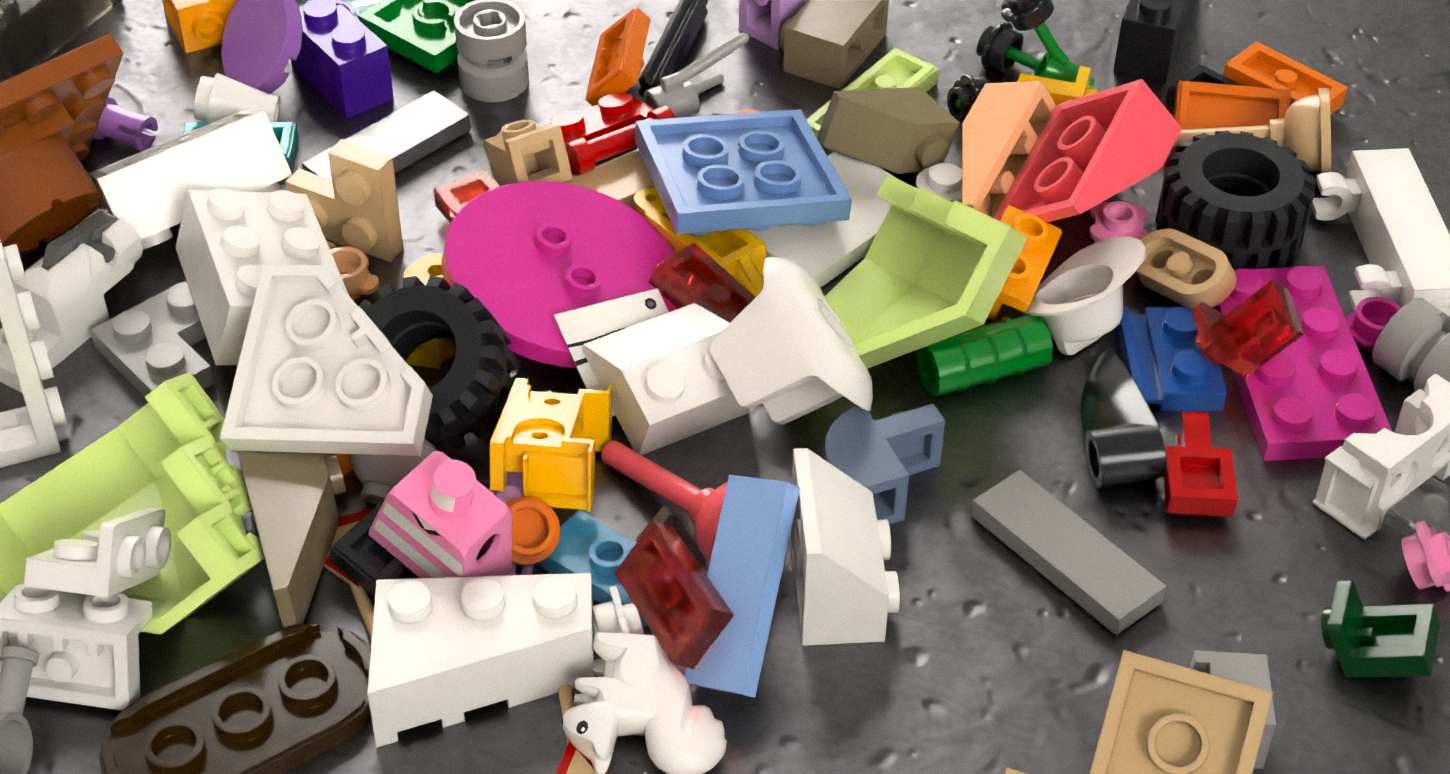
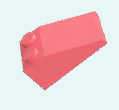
M1143 79L1057 104L993 218L1001 221L1008 205L1025 213L1035 215L1046 223L1082 214L1161 170L1167 163L1170 151L1182 127Z

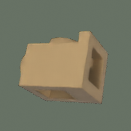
M519 120L503 126L496 136L484 140L494 183L500 186L529 181L562 183L573 179L561 126L556 122L543 127L533 120Z

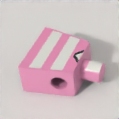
M440 451L432 452L387 494L369 529L368 535L419 578L508 576L512 571L511 511L502 500L476 480L475 472L468 464L459 460H452Z

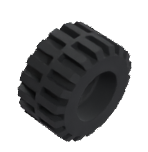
M1228 130L1215 131V135L1202 133L1193 136L1192 142L1183 141L1176 146L1175 153H1170L1167 159L1155 221L1157 223L1156 231L1160 229H1175L1215 247L1226 255L1234 270L1285 268L1286 261L1292 262L1298 255L1299 248L1302 245L1315 194L1314 176L1309 175L1310 167L1304 160L1296 159L1297 153L1289 147L1277 145L1276 140L1268 137L1260 138L1253 136V133L1243 131L1240 134L1230 133Z
M430 275L426 286L417 276L403 278V288L396 290L390 283L377 289L381 296L379 300L371 304L365 299L359 306L389 340L392 347L405 362L417 347L432 339L452 338L456 342V355L451 369L438 384L429 388L433 397L424 439L433 444L437 451H440L442 441L452 450L466 446L464 435L472 432L479 439L489 431L483 422L491 414L498 419L500 418L505 406L500 401V397L502 394L509 395L514 383V379L507 371L516 369L515 354L508 348L511 341L506 331L482 302L475 298L467 288L457 282L451 287L443 277Z

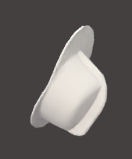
M1113 237L1096 242L1076 252L1038 285L1027 311L1023 313L1040 316L1046 322L1051 339L1055 341L1062 354H1076L1120 324L1123 315V283L1144 262L1146 247L1141 240L1136 238Z

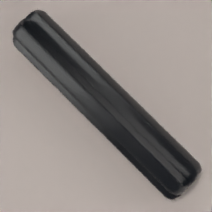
M679 0L638 79L641 85L639 89L641 97H643L646 90L661 85V78L679 72L708 14L706 9L708 0Z

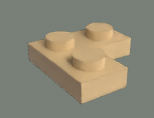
M341 139L328 152L332 180L298 169L285 181L287 191L307 194L325 239L347 247L357 248L363 253L391 262L403 250L392 156Z

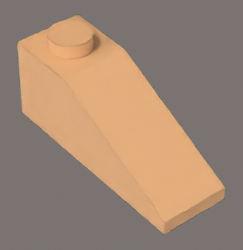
M1043 81L985 83L962 123L963 204L992 218L994 217L1056 107Z

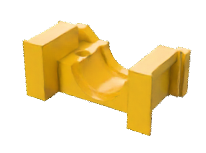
M516 378L490 440V491L503 492L506 486L507 473L520 472L523 473V496L538 498L554 508L579 509L591 512L594 502L595 451L601 452L604 445L611 441L613 384L609 383L607 391L579 389L577 395L551 393L549 390L548 392L531 391L529 379Z

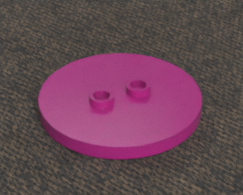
M550 181L512 183L496 187L473 198L463 206L451 222L441 259L443 278L451 287L455 282L464 286L475 298L482 302L506 331L511 341L508 348L513 353L534 361L559 367L577 368L556 322L555 314L657 288L668 311L671 312L681 308L684 297V274L676 252L669 241L644 216L608 195L567 183Z

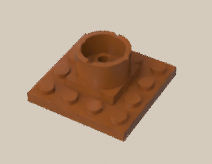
M111 33L0 83V239L3 247L17 244L20 257L38 250L40 242L49 244L51 241L64 235L69 229H74L81 221L95 212L101 204L99 200L102 199V193L82 165L81 160L90 152L89 148L95 132L98 130V123L103 109L106 107L107 98L115 82V76L124 54Z

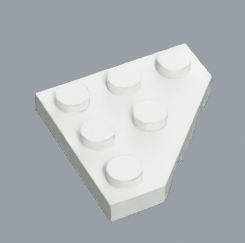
M262 264L220 439L229 450L421 456L433 395L420 376L403 360L392 347L389 340L360 306L355 304L324 265Z

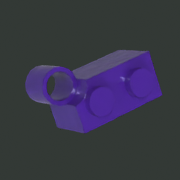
M310 0L305 5L299 7L303 25L302 43L296 61L291 60V65L346 119L394 99L388 46L356 18L355 9L350 3L341 0Z

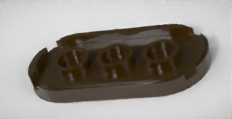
M299 624L274 632L143 696L127 706L111 724L110 730L112 734L107 739L105 747L102 743L99 756L102 774H284L349 740L369 723L371 713L367 693L371 647L356 633L337 627L338 633L333 631H321L319 624Z

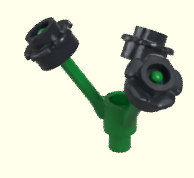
M1004 0L1001 5L1003 10L1001 16L1005 22L998 24L996 27H987L977 44L976 53L981 57L983 69L988 72L993 68L1002 73H1007L1017 62L1034 70V76L1075 83L1078 75V66L1069 62V58L1060 49L1045 23L1054 11L1052 1ZM1013 26L1019 31H1027L1034 28L1047 51L1041 59L1021 51L1024 37L1023 34L1013 30ZM964 74L955 81L953 88L949 90L947 95L948 109L957 121L963 123L985 83H990L985 77L973 78L969 74ZM1090 77L1088 88H1093L1094 79Z

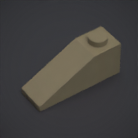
M237 451L282 627L284 629L303 624L340 522L334 495L346 492L337 454L324 456L323 453Z

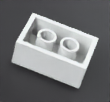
M218 188L212 191L188 190L176 243V251L216 365H238L262 264L324 265L348 294L307 194H298L286 190H278L272 193L240 192L227 188Z

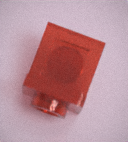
M1273 279L1226 315H1223L1204 302L1199 303L1192 309L1198 331L1195 339L1202 354L1213 364L1220 365L1222 363L1245 378L1304 335L1289 289Z

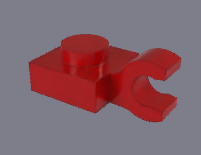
M1182 411V433H1176L1175 446H1165L1166 472L1163 482L1166 512L1171 514L1234 516L1238 495L1232 449L1212 448L1210 419L1207 412Z

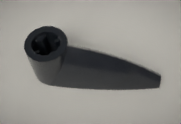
M1113 348L1107 350L1096 359L1086 379L1081 399V419L1086 442L1087 462L1092 480L1097 488L1163 478L1166 472V454L1159 426L1119 356Z

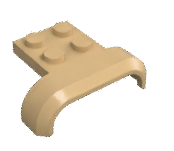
M1123 650L1090 774H1252L1273 692ZM1007 768L1005 774H1027Z

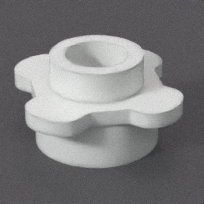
M616 585L609 587L613 601L592 606L599 633L644 635L636 603L632 602L621 605Z

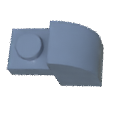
M934 403L906 412H898L876 421L873 420L867 410L855 406L840 415L829 428L825 440L824 460L873 492L877 520L888 519L889 524L905 520L909 475L940 466L945 419Z

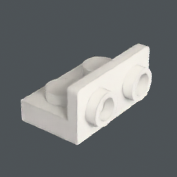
M149 507L103 522L99 530L83 531L82 539L80 540L61 539L54 541V549L26 558L24 587L110 597L160 576V569L166 565L171 549V533L169 528L164 527L165 510Z
M19 584L0 602V656L2 648L5 646L28 648L40 654L38 664L32 670L27 697L123 711L127 706L140 698L138 634L153 617L152 602L128 598L121 592L110 597L24 587V584ZM0 660V673H1L2 664H3V661H1V660Z

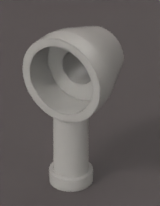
M17 646L3 647L0 660L3 661L0 673V774H27L33 754L31 728L22 715L33 667L37 666L40 654L37 651Z

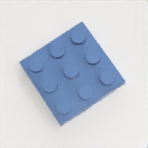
M801 109L636 121L635 143L676 234L707 235L713 231L734 229L760 231L770 226L794 224L819 226L830 221L850 219L852 199Z

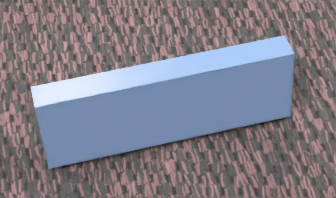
M729 475L685 672L688 684L755 698L800 487L784 481Z

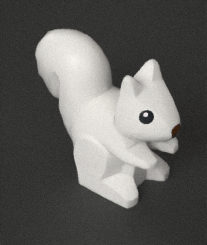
M597 633L594 636L593 648L601 658L594 660V668L592 670L594 675L598 677L576 679L575 689L582 694H575L574 704L576 706L567 710L562 717V729L572 745L592 762L596 774H606L612 759L616 738L628 735L645 736L649 758L659 770L666 774H703L710 771L721 760L726 751L727 740L725 739L723 722L714 718L709 707L705 705H692L689 684L685 676L668 660L666 648L654 635Z

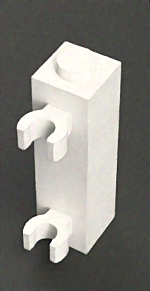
M1409 148L1352 151L1346 177L1336 172H1325L1317 175L1316 183L1321 195L1328 197L1313 198L1311 208L1315 218L1329 221L1340 218L1348 212L1370 263L1355 268L1354 274L1360 288L1366 290L1349 291L1348 298L1353 310H1356V306L1361 300L1368 297L1387 298L1396 302L1401 307L1414 299L1423 298L1450 317V234Z

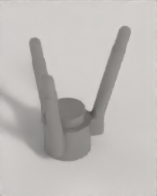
M741 33L679 72L661 78V85L644 92V103L654 109L668 106L676 118L693 117V114L700 111L698 94L721 84L724 81V76L717 73L693 84L688 80L746 44L750 39L749 35Z

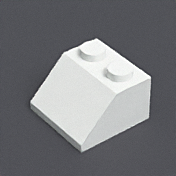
M696 303L583 344L582 351L602 390L607 391L609 383L613 384L612 410L633 450L641 455L745 415L751 410L738 404L709 351L710 343L730 323Z
M808 448L793 449L792 484L800 487L789 544L802 646L885 642L888 613H898L900 605L897 572L885 571L883 561L890 560L891 536L888 519L877 520L872 491Z

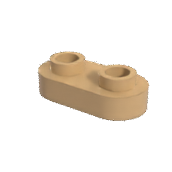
M1160 229L1149 233L1141 239L1146 247L1144 262L1135 273L1145 287L1193 310L1215 307L1222 303L1234 290L1237 281L1236 273L1221 250L1175 229Z

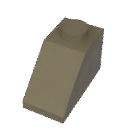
M808 0L794 17H789L785 21L781 29L779 45L784 49L783 71L841 90L886 35L889 0Z
M920 87L834 91L817 139L823 147L894 173H916L935 164L944 163L960 122Z

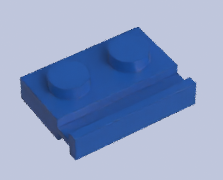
M1181 306L1146 307L1145 314H1129L1128 307H1123L1122 319L1116 327L1121 358L1146 403L1159 404L1160 411H1223L1227 391L1207 309L1193 310Z

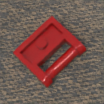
M613 93L602 97L598 105L585 110L556 114L550 119V123L543 125V127L555 122L560 124L571 173L579 176L595 169L596 162L637 147L635 143L636 121L676 117L668 106L654 109L630 94Z

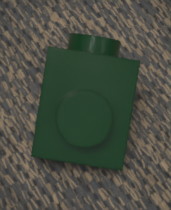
M1338 581L1332 607H1325L1323 610L1321 630L1324 644L1327 649L1335 650L1345 678L1431 676L1440 628V621L1434 604L1363 607L1354 581Z

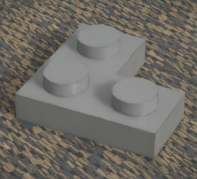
M187 280L90 329L94 347L144 397L164 381L188 372L193 375L202 389L214 384L211 366L191 347V345L206 338Z

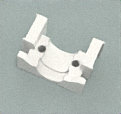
M1437 374L1427 379L1424 391L1418 389L1404 400L1394 432L1383 428L1377 434L1353 433L1346 438L1343 446H1340L1325 457L1324 460L1326 462L1316 498L1312 503L1366 540L1381 529L1386 511L1431 476L1435 475L1442 481L1450 476V382Z

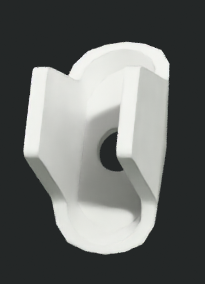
M770 256L765 258L763 268L764 286L761 293L709 345V351L738 404L747 409H752L763 403L771 419L781 425L819 409L843 396L862 409L870 411L873 400L872 378L860 359L851 338L848 337L840 319L827 302L815 280L797 263L780 257Z

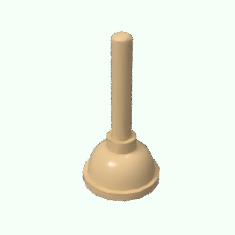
M1329 87L1319 88L1318 94L1305 96L1293 102L1286 110L1285 117L1283 119H1270V125L1182 129L1170 151L1175 152L1176 146L1183 141L1192 142L1193 136L1202 133L1215 135V131L1228 130L1230 133L1240 134L1243 131L1253 133V136L1268 137L1276 140L1277 145L1281 147H1289L1297 153L1296 159L1304 160L1308 164L1310 173L1321 174L1331 172Z

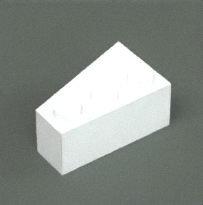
M591 573L376 580L367 693L376 748L399 741L397 732L437 720L441 721L444 728L464 722V712L506 700L508 708L557 694L558 689L566 684L571 685L572 689H574L577 678L594 677L592 670L594 668V622Z

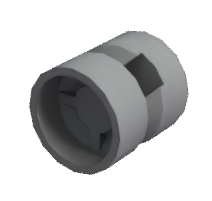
M476 0L461 7L454 16L456 46L459 52L457 57L460 88L467 96L477 101L489 103L503 102L517 97L526 90L529 84L527 50L525 49L527 40L524 11L518 5L508 0Z
M1423 298L1410 301L1396 312L1382 329L1372 352L1373 362L1399 381L1407 379L1411 383L1414 382V392L1418 389L1424 391L1427 379L1434 374L1450 382V317Z

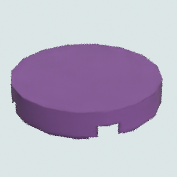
M238 0L229 14L223 32L221 55L226 77L271 94L285 83L290 73L283 71L289 59L296 61L302 43L303 25L301 12L295 0Z

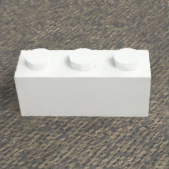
M244 109L88 173L102 193V199L99 200L102 209L107 210L109 214L118 219L123 217L130 222L141 238L143 249L155 246L173 237L170 227L181 223L188 190L212 191L218 188H227L240 192L272 193L281 190L279 181L292 176L265 110Z

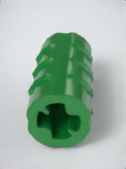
M1023 314L1012 318L1002 317L1000 321L975 327L916 350V365L923 386L931 396L937 397L958 390L965 392L969 387L983 383L994 384L997 379L1011 375L1022 376L1026 371L1047 366L1052 361L1053 343L1047 324L1040 316Z

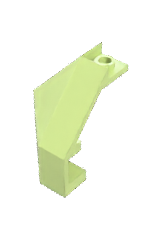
M887 174L876 196L891 204L865 258L825 295V298L840 319L860 359L868 369L983 325L1028 238L1011 226L957 200L951 202L922 187L917 189Z
M190 372L164 381L145 396L148 403L118 427L0 503V602L15 586L24 584L27 557L54 549V541L80 540L82 539L83 531L99 530L103 522L149 507L165 510L164 527L169 528L171 533V549L166 565L160 569V576L121 591L128 598L152 602L153 617L141 632L163 634L265 559L260 538L251 532L246 535L242 516L249 512L252 507L242 470L233 464L231 466L228 465L225 453L227 447L220 439L225 418Z

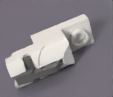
M97 209L74 229H69L64 235L51 241L46 247L44 257L25 271L26 279L13 282L16 293L30 290L40 330L28 332L30 342L44 339L52 369L92 337L91 328L110 319L104 293L129 274L134 268L135 262L142 257L143 247L141 238L134 226L123 217L118 219L109 214L105 209ZM2 327L0 329V382L22 393Z

